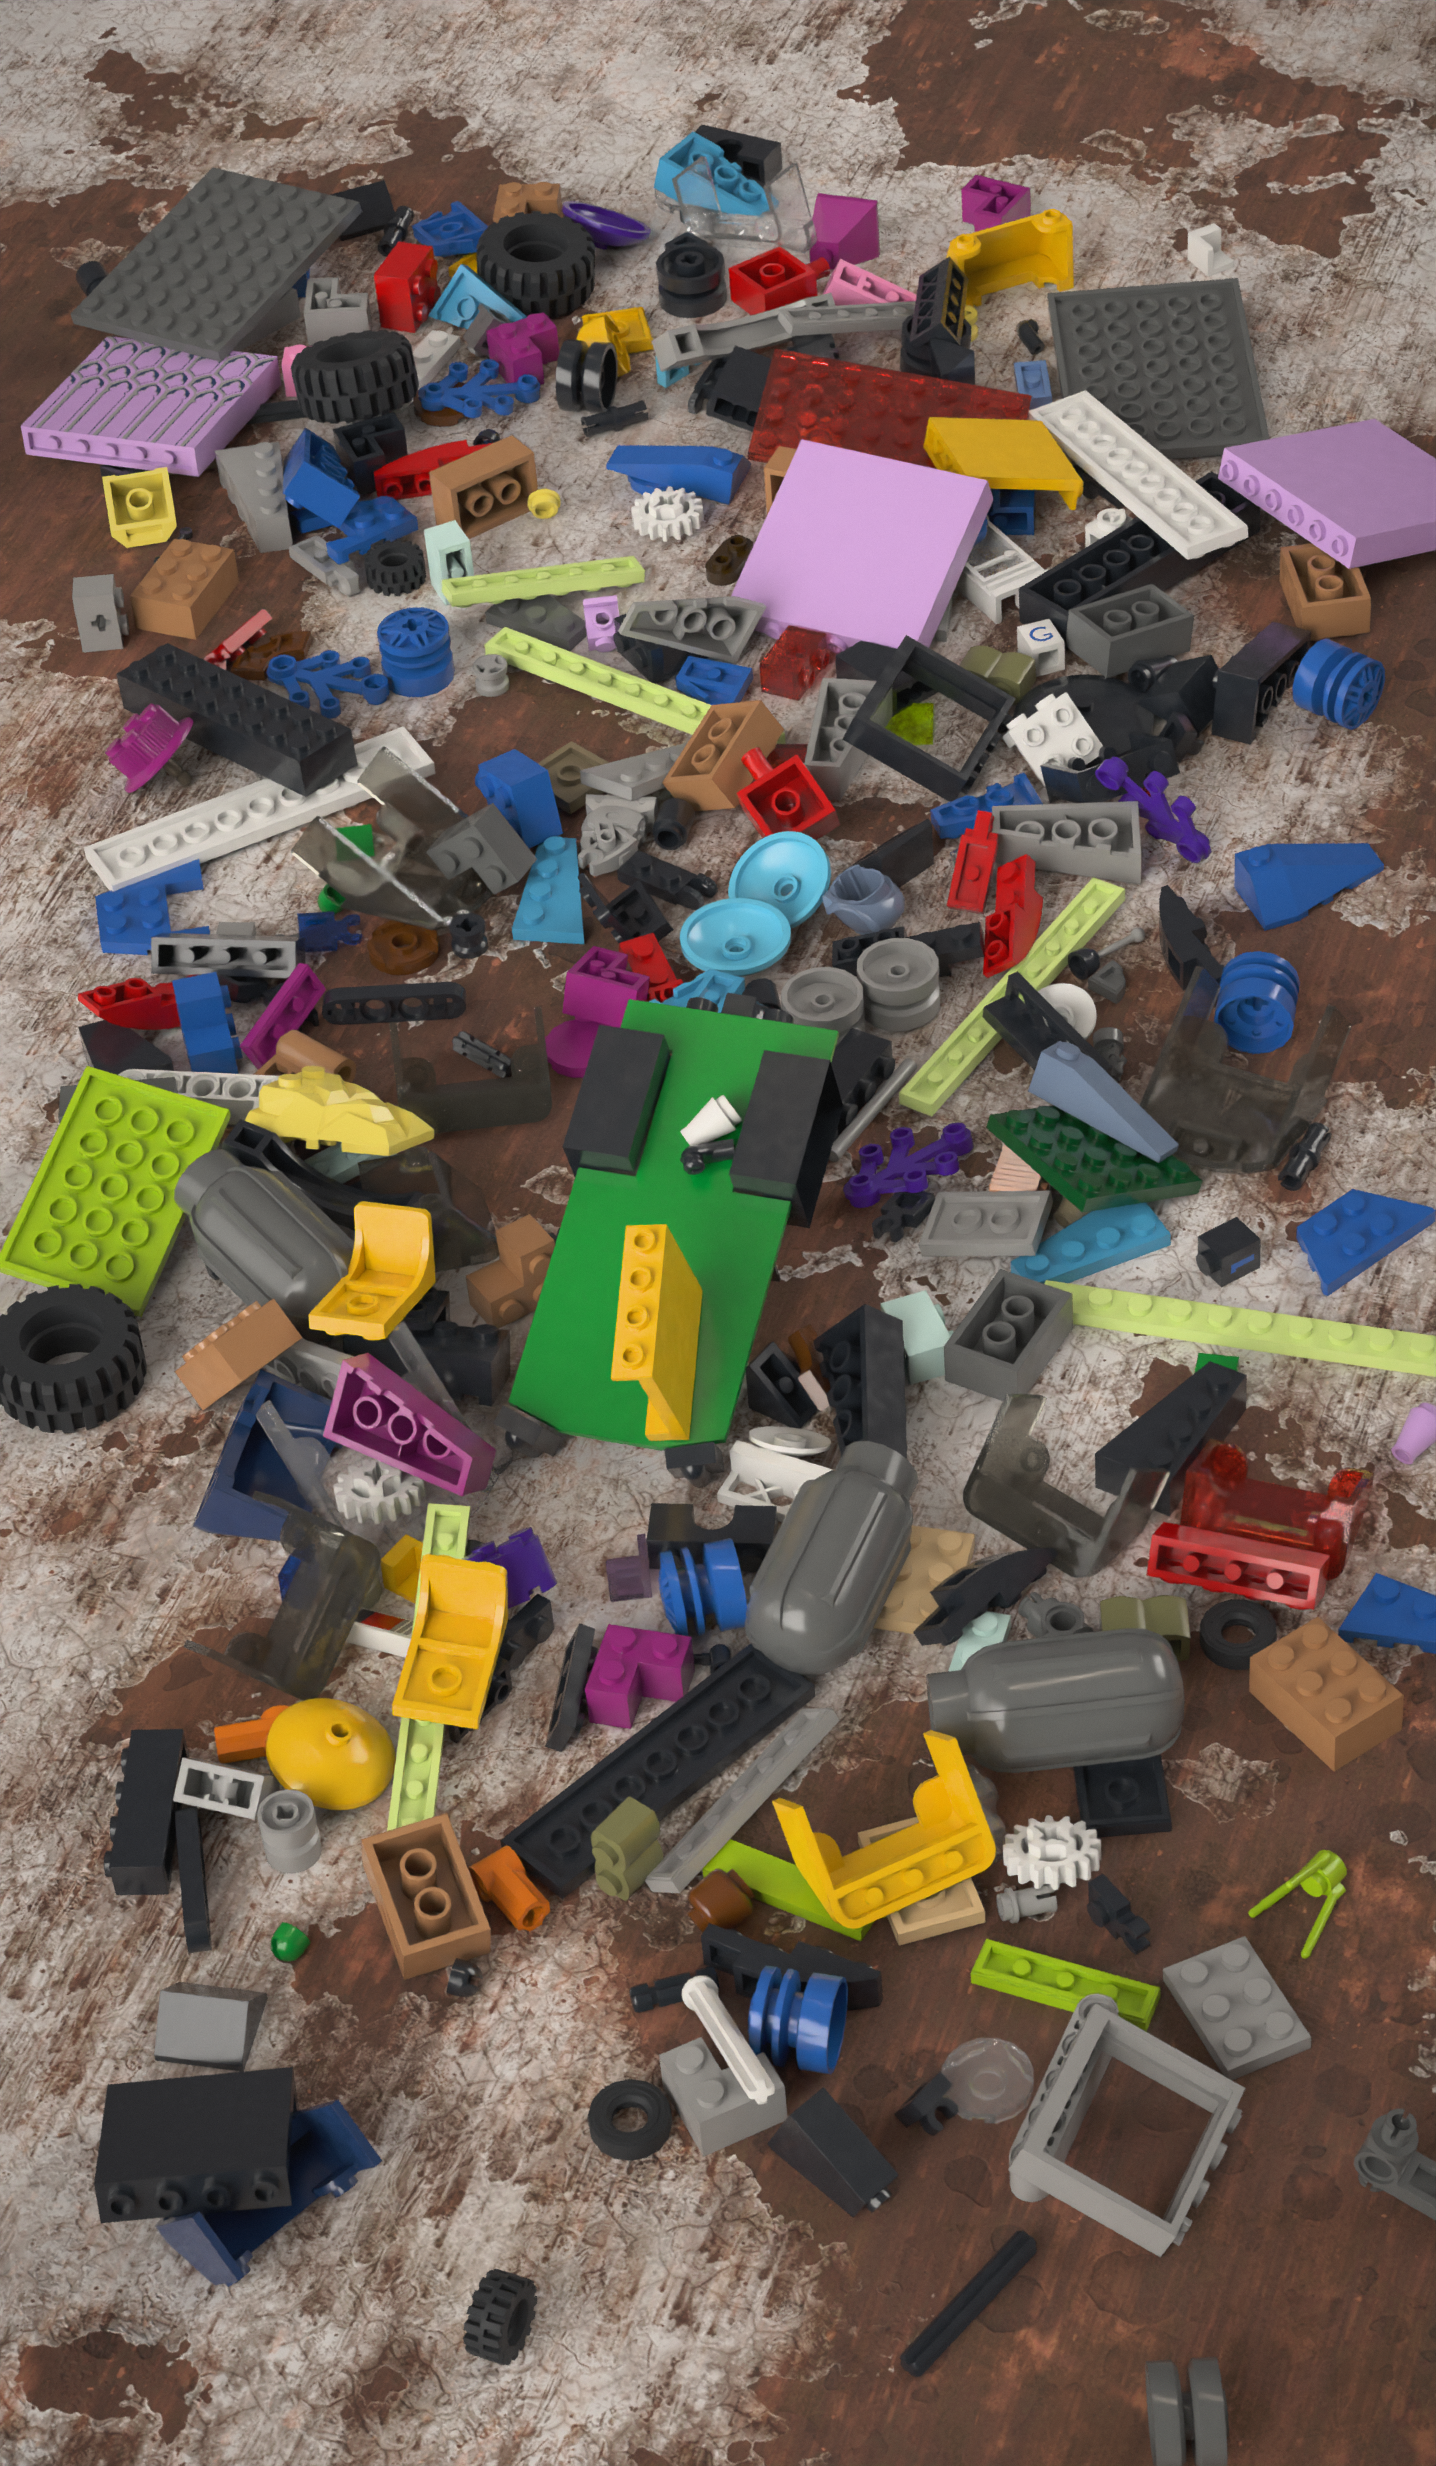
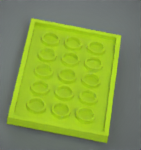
M86 1066L0 1252V1273L44 1287L59 1285V1288H69V1284H81L84 1289H89L90 1286L98 1287L105 1291V1295L110 1292L120 1298L123 1303L131 1308L135 1316L142 1317L187 1216L174 1200L175 1187L179 1178L191 1163L200 1156L217 1149L231 1118L229 1109Z

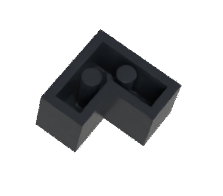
M394 412L333 429L336 452L341 459L340 464L345 467L348 472L346 476L352 480L355 485L353 488L359 495L376 491L375 471L408 455L405 429Z

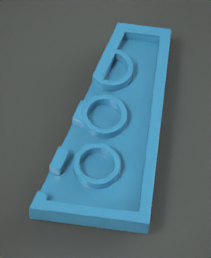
M552 836L543 843L538 844L535 854L537 860L531 866L512 926L513 940L585 944L581 894L579 893L580 881L577 878L579 876L576 838Z
M1146 1202L1091 1211L1041 1242L1035 1256H1019L1010 1262L1011 1273L1043 1284L1045 1280L1070 1283L1170 1246L1171 1234Z

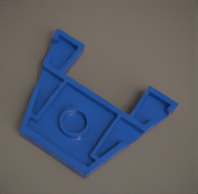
M388 496L356 502L339 528L348 537L326 543L327 554L337 564H344L349 561V554L359 551V554L363 555L367 553L373 543L382 539L383 542L388 540L392 542L419 530L417 517L394 498ZM308 509L290 512L291 524L301 533L332 526V524Z
M199 859L116 891L111 890L95 896L102 952L148 955L149 950H151V937L160 933L210 934L209 926L171 931L167 895L204 889Z

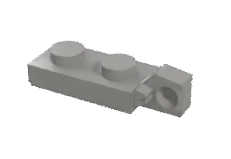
M318 535L289 547L290 558L325 584H328L330 587L337 585L340 592L349 597L361 592L358 584L359 575L353 566V561L349 559L344 564H337L327 554V542Z

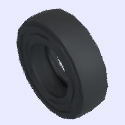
M1230 1599L1215 1604L1206 1611L1200 1622V1646L1204 1654L1216 1665L1230 1670L1250 1669V1657L1277 1641L1276 1622L1271 1613L1260 1604L1245 1599ZM1245 1626L1252 1629L1255 1636L1246 1643H1232L1226 1641L1221 1634L1227 1627Z
M634 2079L617 2081L601 2089L592 2100L587 2117L591 2138L600 2151L614 2159L627 2161L646 2158L660 2150L669 2138L673 2122L669 2101L662 2091L646 2081ZM625 2108H639L648 2116L647 2123L638 2131L622 2132L612 2124L615 2114Z

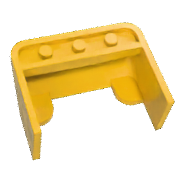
M932 1730L923 1733L938 1775L922 1782L914 1793L913 1806L919 1822L843 1857L832 1837L821 1832H812L803 1806L782 1798L772 1801L797 1868L836 1923L851 1929L863 1927L983 1872L992 1864L996 1854L995 1842L956 1737Z

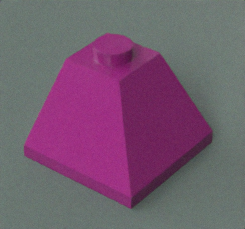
M818 193L809 234L810 262L823 257L827 260L830 269H835L840 259L857 265L878 258L880 256L878 200Z

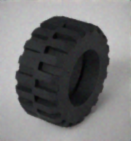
M532 211L530 214H524V212L515 213L512 217L507 215L500 218L498 223L493 222L480 236L479 243L477 244V274L526 316L543 312L548 318L549 316H564L567 311L573 312L577 310L594 291V240L581 224H575L573 219L566 216L564 218L559 217L557 213L549 212V214H542L541 211Z
M366 330L359 333L351 332L342 336L330 337L328 340H321L314 343L311 347L304 348L301 353L295 356L291 364V373L299 409L308 419L316 420L319 423H350L356 420L372 419L374 416L388 414L392 410L400 409L405 403L411 402L419 389L410 341L402 334L400 335L394 331Z
M69 1284V1288H59V1285L47 1287L48 1291L38 1294L35 1291L26 1295L25 1301L13 1303L7 1309V1315L2 1314L0 1316V1404L4 1406L5 1412L13 1419H19V1423L34 1429L35 1426H38L40 1431L54 1433V1430H62L64 1434L76 1433L75 1429L83 1427L89 1430L98 1427V1422L106 1420L109 1422L117 1417L119 1414L118 1410L121 1408L126 1410L134 1401V1395L139 1394L147 1373L144 1349L134 1312L117 1296L110 1292L105 1295L104 1290L94 1286L84 1289L81 1284ZM75 1352L89 1353L74 1362L58 1365L45 1364L49 1360L63 1354Z

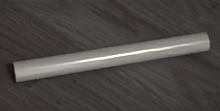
M906 1058L838 1136L832 1145L829 1156L830 1161L837 1162L913 1074L917 1069V1065L912 1059Z

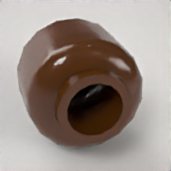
M715 1869L688 1892V1901L693 1908L687 1915L702 1933L709 1923L724 1929H735L752 1914L753 1904L750 1900L755 1895L733 1869L728 1873L722 1869Z

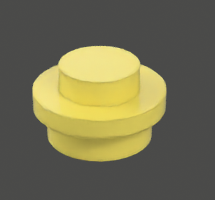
M539 489L530 494L527 503L529 510L535 517L547 519L557 514L561 501L557 492L550 489Z

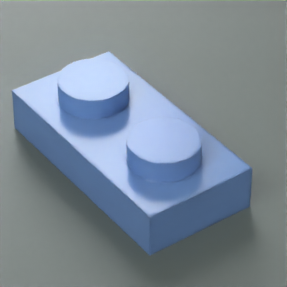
M1046 360L1014 363V376L1020 410H1033L1052 403V392Z

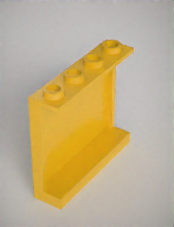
M929 417L923 448L936 469L987 480L990 489L1055 490L1059 492L1070 510L1076 509L1077 500L1083 493L1082 478L1077 474L1042 421Z
M667 1224L626 1226L611 1371L612 1381L638 1380L647 1394L648 1406L645 1435L649 1441L689 1440L703 1293L698 1280Z

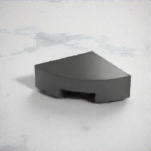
M1114 960L1110 961L1088 978V989L1118 1004L1126 991V980L1122 967Z

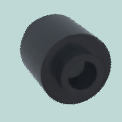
M89 261L79 267L76 273V280L85 295L88 296L109 274L100 262Z
M671 798L663 802L652 830L654 841L659 847L665 850H675L686 842L695 819V810L691 804L679 798Z

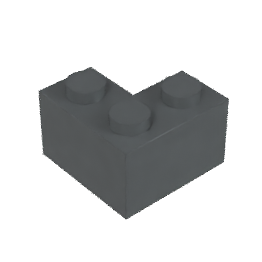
M494 803L446 829L426 852L448 880L473 867L494 895L519 882L537 860Z

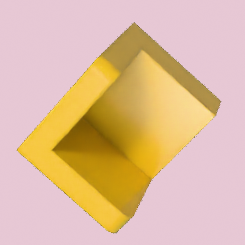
M405 1534L380 1560L382 1579L385 1589L416 1604L423 1543Z

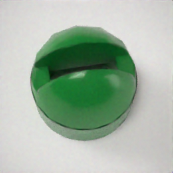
M329 883L319 893L317 903L321 912L337 915L344 910L350 899L343 887Z
M286 1922L280 1923L270 1941L273 1955L282 1961L288 1962L295 1961L301 1957L311 1943L301 1930Z

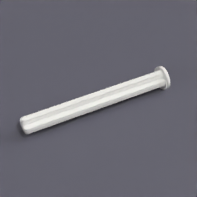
M704 1975L691 1978L682 1989L683 2002L689 2009L696 2012L748 2098L755 2099L757 2104L767 2103V2096L775 2093V2086L718 1997L716 1983L713 1979Z

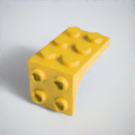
M361 1201L354 1207L355 1242L351 1262L348 1267L349 1274L343 1277L308 1314L309 1328L325 1331L329 1335L350 1334L363 1336L366 1340L385 1339L436 1282L432 1219L430 1212L426 1209Z
M426 1554L422 1557L420 1564L421 1585L415 1626L392 1703V1715L478 1730L508 1622L507 1570L490 1562H475L456 1559L447 1555Z

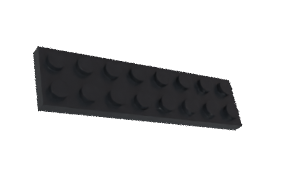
M750 1643L500 1840L501 1848L506 1845L512 1848L528 1873L561 1899H564L596 1873V1859L592 1853L593 1847L591 1843L592 1832L627 1797L630 1796L652 1809L660 1822L815 1697V1685L799 1673L776 1665Z

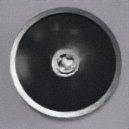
M1069 675L1044 682L1027 692L1020 699L1013 713V720L1023 713L1029 718L1038 711L1035 705L1052 693L1055 698H1058L1066 692L1101 744L1115 748L1117 757L1132 753L1128 733L1133 731L1150 735L1154 733V714L1138 705L1140 698L1144 694L1124 681L1112 677L1106 678L1101 675ZM1098 756L1086 764V769L1101 764L1100 757Z

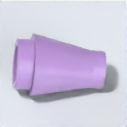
M1421 1403L1418 1407H1413L1410 1410L1398 1440L1391 1449L1394 1457L1400 1462L1408 1465L1412 1464L1420 1454L1436 1442V1407L1434 1405Z

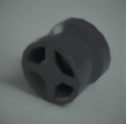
M464 913L451 920L449 932L453 938L451 942L453 953L459 958L473 959L483 955L488 949V940L484 934L486 932V924L483 917L474 913Z

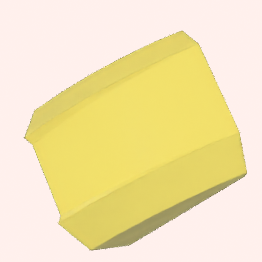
M167 467L157 468L153 471L102 477L110 530L114 539L127 548L162 543L169 539L177 527Z

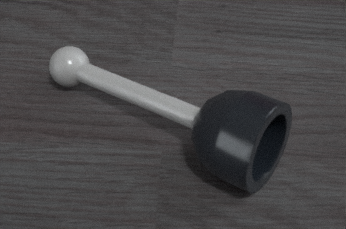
M1134 928L1129 936L1098 952L1087 947L1073 951L1068 956V965L1071 972L1080 980L1092 976L1100 968V958L1133 941H1143L1145 932L1142 928Z

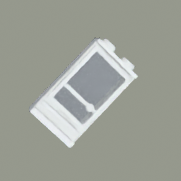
M986 515L988 521L986 537L972 548L955 588L995 624H999L1002 622L1001 600L1015 594V605L1019 608V588L1049 569L1044 570L1035 560L989 521V516Z

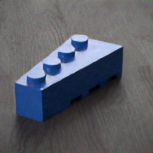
M304 428L284 459L283 494L286 495V501L298 509L305 507L339 529L360 498V495L353 489L355 485L352 480L344 479L348 472L340 464L341 459L334 446L312 431Z

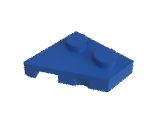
M688 656L676 677L677 689L685 695L710 705L741 702L754 679L753 670L749 667Z

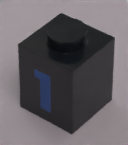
M1235 1217L1198 1236L1197 1265L1205 1276H1210L1220 1287H1223L1260 1268L1261 1239L1238 1217Z

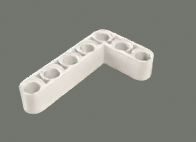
M129 1069L119 1074V1076L132 1080L175 1077L178 1094L229 1109L231 1118L228 1124L236 1125L240 1119L245 1120L250 1110L259 1108V1092L262 1086L277 1081L279 1077L273 1075ZM291 1141L285 1143L288 1148L290 1147Z

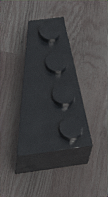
M1271 622L1253 640L1245 644L1235 656H1232L1224 666L1217 669L1213 678V688L1216 689L1211 735L1251 745L1255 739V726L1263 728L1268 720V714L1265 713H1267L1270 706L1277 707L1282 700L1285 688H1290L1293 685L1298 667L1309 650L1311 631Z
M863 1304L813 1340L816 1351L822 1353L824 1359L819 1364L821 1374L829 1380L831 1388L826 1394L828 1404L834 1407L837 1413L833 1424L841 1457L848 1445L857 1441H870L883 1444L907 1458L903 1320Z
M441 1321L434 1324L430 1330L425 1331L394 1328L385 1339L366 1340L363 1336L343 1334V1353L353 1356L369 1353L421 1393L436 1388L446 1390V1398L461 1401L464 1399V1394L479 1397V1405L492 1407L511 1374L510 1330L498 1329L491 1324L466 1327L458 1326L457 1323L452 1321Z
M1209 1361L1095 1453V1488L1170 1517L1246 1411L1247 1375Z

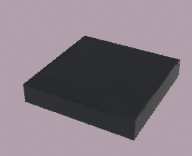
M1161 1754L1144 1759L1073 1767L1080 1821L1086 1822V1830L1095 1829L1097 1831V1838L1172 1832V1821Z

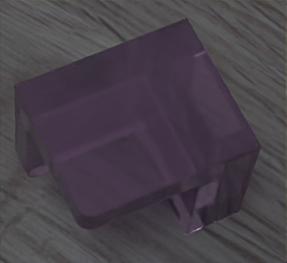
M637 1534L639 1556L613 1558L606 1561L610 1602L652 1598L645 1534Z

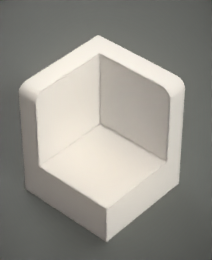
M1215 223L1188 232V260L1208 277L1233 268V260L1221 251V228Z

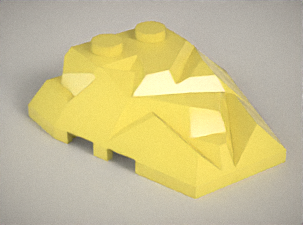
M306 1066L302 1068L300 1073L280 1075L277 1081L263 1085L259 1092V1108L250 1110L244 1120L276 1133L284 1143L296 1139L306 1141V1149L318 1150L320 1149V1144L335 1146L338 1141L342 1142V1152L391 1156L434 1139V1129L414 1113L388 1102L384 1103L373 1092L357 1084L344 1081L340 1075L326 1073L325 1068L320 1066Z

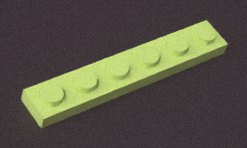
M634 556L443 579L442 593L452 607L468 608L477 603L500 604L509 599L521 598L531 600L540 595L553 594L563 596L572 591L585 590L594 592L603 587H630L632 584L644 582L645 570Z

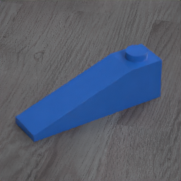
M618 445L606 463V469L655 484L672 486L676 490L685 488L686 493L695 492L696 496L729 505L751 469V462L744 455L714 446Z
M1368 843L1266 844L1235 853L1234 888L1266 931L1300 921L1308 916L1310 908L1319 903L1325 906L1333 901L1335 893L1344 888L1353 889L1383 871L1384 864Z

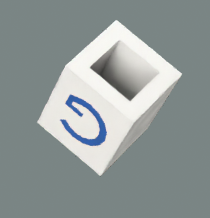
M1050 619L1017 627L1018 653L1035 659L1036 677L1065 670L1064 640Z

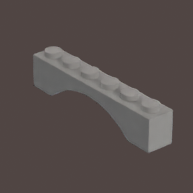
M832 293L819 295L740 319L713 324H693L667 330L655 338L652 344L661 372L730 356L735 345L753 351L791 342L792 336L789 335L778 320L780 310L835 306Z

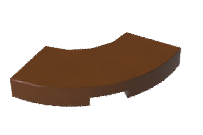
M311 631L282 633L270 637V642L257 648L251 646L236 659L231 668V673L246 680L265 681L267 679V668L272 658L279 655H290L295 658L296 662L307 658L312 643Z
M811 1324L790 1335L788 1342L795 1352L800 1365L799 1382L818 1410L823 1411L830 1406L826 1394L831 1388L829 1380L822 1376L819 1366L824 1359L822 1353L815 1349L813 1340L818 1335Z

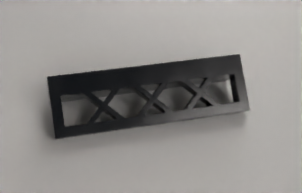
M950 256L919 276L910 343L915 349L935 336L938 339L960 346L969 279Z
M1018 971L1008 976L1005 997L984 1006L982 1017L1034 1070L1036 1069L1041 1051L1059 1041H1068L1076 1045L1080 1052L1093 1058L1111 1076L1112 1066ZM1019 993L1023 996L1024 1002L1018 997Z

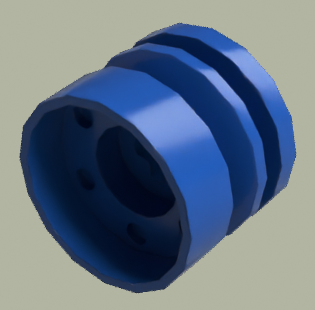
M424 607L406 608L388 615L378 625L377 638L379 652L382 656V673L388 679L389 690L405 697H425L440 692L452 682L455 668L453 653L450 649L449 623L444 615L436 610Z
M1325 638L1315 643L1302 659L1295 674L1292 687L1293 700L1296 706L1319 716L1325 715L1327 720L1353 730L1364 723L1376 708L1385 683V669L1382 662L1359 652L1353 653L1350 648Z
M1262 951L1242 953L1232 958L1226 964L1222 971L1213 1023L1217 1035L1227 1045L1238 1051L1252 1054L1269 1053L1285 1045L1292 1035L1300 988V980L1294 967L1287 960L1276 954Z
M731 1538L704 1543L702 1564L695 1565L687 1547L681 1548L682 1568L676 1569L671 1551L660 1552V1571L658 1577L660 1595L666 1619L669 1620L675 1634L688 1636L686 1619L693 1618L697 1635H705V1615L709 1614L714 1615L721 1632L745 1627L747 1611L746 1594L736 1549Z
M765 1966L761 1971L756 1990L753 1994L748 2016L749 2046L754 2054L758 2055L764 2052L769 2060L772 2053L773 2065L784 2067L791 2055L792 2049L796 2048L797 2063L800 2070L832 2075L840 2056L845 2031L848 2004L846 1978L813 1973L809 1978L805 1991L801 1992L800 1977L797 1970L788 1969L782 1980L780 1968Z

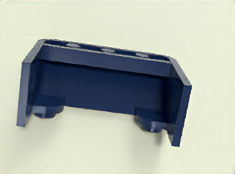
M338 2099L293 2113L288 2173L292 2205L206 2214L196 2212L184 2216L164 2217L158 2221L155 2227L164 2240L213 2285L225 2283L227 2287H230L250 2272L251 2269L247 2263L252 2259V2252L317 2198L332 2193L337 2198L346 2193L358 2182V2179L355 2177L356 2173L376 2167L382 2162V2159Z

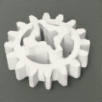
M669 486L663 492L659 488H655V492L652 494L643 493V499H636L635 506L631 507L634 529H639L641 536L650 534V540L662 537L663 541L667 542L669 537L672 536L680 540L683 534L691 536L693 534L692 528L700 529V522L704 521L701 498H696L695 492L685 494V488L673 491L672 486Z
M367 1459L362 1460L363 1466L360 1468L349 1466V1475L339 1474L337 1476L338 1483L333 1486L338 1512H345V1518L348 1520L358 1516V1522L361 1524L368 1519H373L375 1524H380L381 1521H386L388 1518L396 1521L397 1514L399 1513L410 1515L412 1513L411 1506H421V1497L426 1495L423 1479L378 1460H371V1463Z
M1046 1815L1045 1822H1039L1031 1818L1028 1819V1827L1015 1825L1014 1834L1005 1835V1845H1003L1004 1865L1007 1866V1874L1009 1876L1018 1875V1883L1020 1884L1031 1880L1034 1882L1035 1889H1040L1044 1884H1051L1053 1890H1058L1060 1883H1066L1071 1887H1075L1076 1878L1089 1880L1091 1879V1871H1098L1100 1869L1101 1840L1097 1839V1831L1095 1829L1086 1830V1822L1084 1821L1073 1825L1070 1823V1817L1068 1816L1063 1817L1060 1821H1054L1051 1815Z

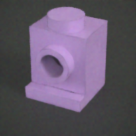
M617 595L583 599L589 651L610 652L616 648L613 640V634L615 633L614 618L619 616Z

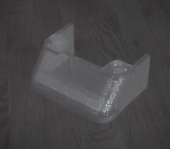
M701 156L672 179L685 227L695 236L734 248L769 251L781 246L790 253H806L817 242V235L798 163H792L763 186L770 212H763L759 216L721 212L708 161L705 156Z

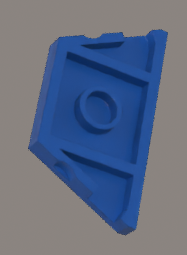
M455 201L451 203V212L443 216L442 212L437 211L430 215L429 218L413 225L412 228L414 238L422 245L433 246L435 257H447L455 254L477 252L479 238L488 226L461 202Z
M1351 1189L1297 1226L1296 1239L1302 1251L1308 1255L1307 1262L1312 1272L1316 1271L1321 1281L1323 1294L1328 1297L1433 1224L1436 1218V1210L1420 1204Z

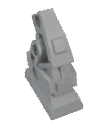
M586 794L587 816L581 827L582 837L580 844L582 851L578 855L579 867L584 869L589 864L590 874L593 876L619 869L641 848L646 840L647 833L653 832V826L658 816L657 797H641L630 801L615 795Z

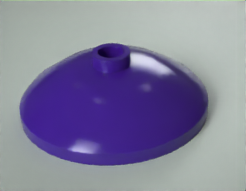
M576 201L563 202L561 211L564 217L573 219L575 224H581L591 235L596 248L607 250L608 245L626 247L643 242L650 237L651 229L647 225L627 215L588 203Z

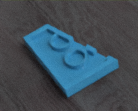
M463 264L459 266L428 315L429 317L467 330L480 312L478 309L480 303L503 313L511 323L527 318L526 315L470 267Z

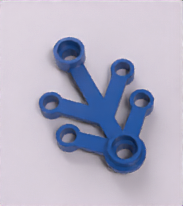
M486 359L481 361L478 374L462 387L453 388L458 382H463L468 378V366L462 362H454L449 365V374L439 383H428L419 389L418 399L421 402V406L426 410L440 411L445 407H449L463 413L468 418L480 417L482 415V406L494 410L499 415H510L513 413L514 400L507 395L514 394L516 400L522 403H534L540 398V383L535 376L526 374L520 376L516 383L485 385L491 379L499 376V363L495 360Z
M333 650L324 651L318 656L298 662L290 655H279L270 660L269 667L267 668V678L269 681L284 686L289 694V700L307 709L311 706L309 693L301 690L298 682L310 684L319 700L321 715L329 719L336 718L341 714L340 700L333 697L329 688L363 695V698L371 705L384 703L390 693L387 677L381 674H371L368 658L356 657L349 662L340 664L339 653ZM319 667L321 668V670L316 672L310 671ZM351 674L352 677L362 679V681L342 678V676Z

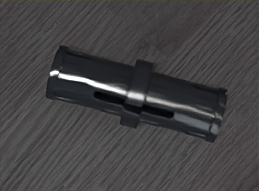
M399 206L392 220L386 223L383 231L384 235L377 246L381 255L387 257L398 241L404 242L407 238L408 227L414 218V212L411 208Z
M641 400L619 408L611 406L605 412L581 417V425L589 426L582 428L586 437H591L592 435L612 429L615 432L621 431L623 426L647 421L648 412L644 413L642 411L646 410L647 407L644 401Z
M1318 1122L1311 1123L1299 1143H1295L1291 1148L1289 1160L1278 1175V1181L1283 1180L1280 1183L1282 1187L1290 1191L1299 1190L1309 1171L1314 1170L1321 1160V1152L1332 1136L1331 1133H1327L1329 1131L1327 1126Z

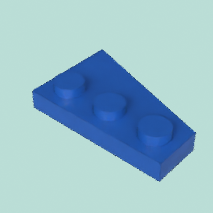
M1025 772L1014 776V783L1001 788V785L996 783L986 787L987 794L977 798L966 795L931 809V822L940 839H956L964 835L966 828L974 829L978 810L992 812V806L1040 805L1043 803Z

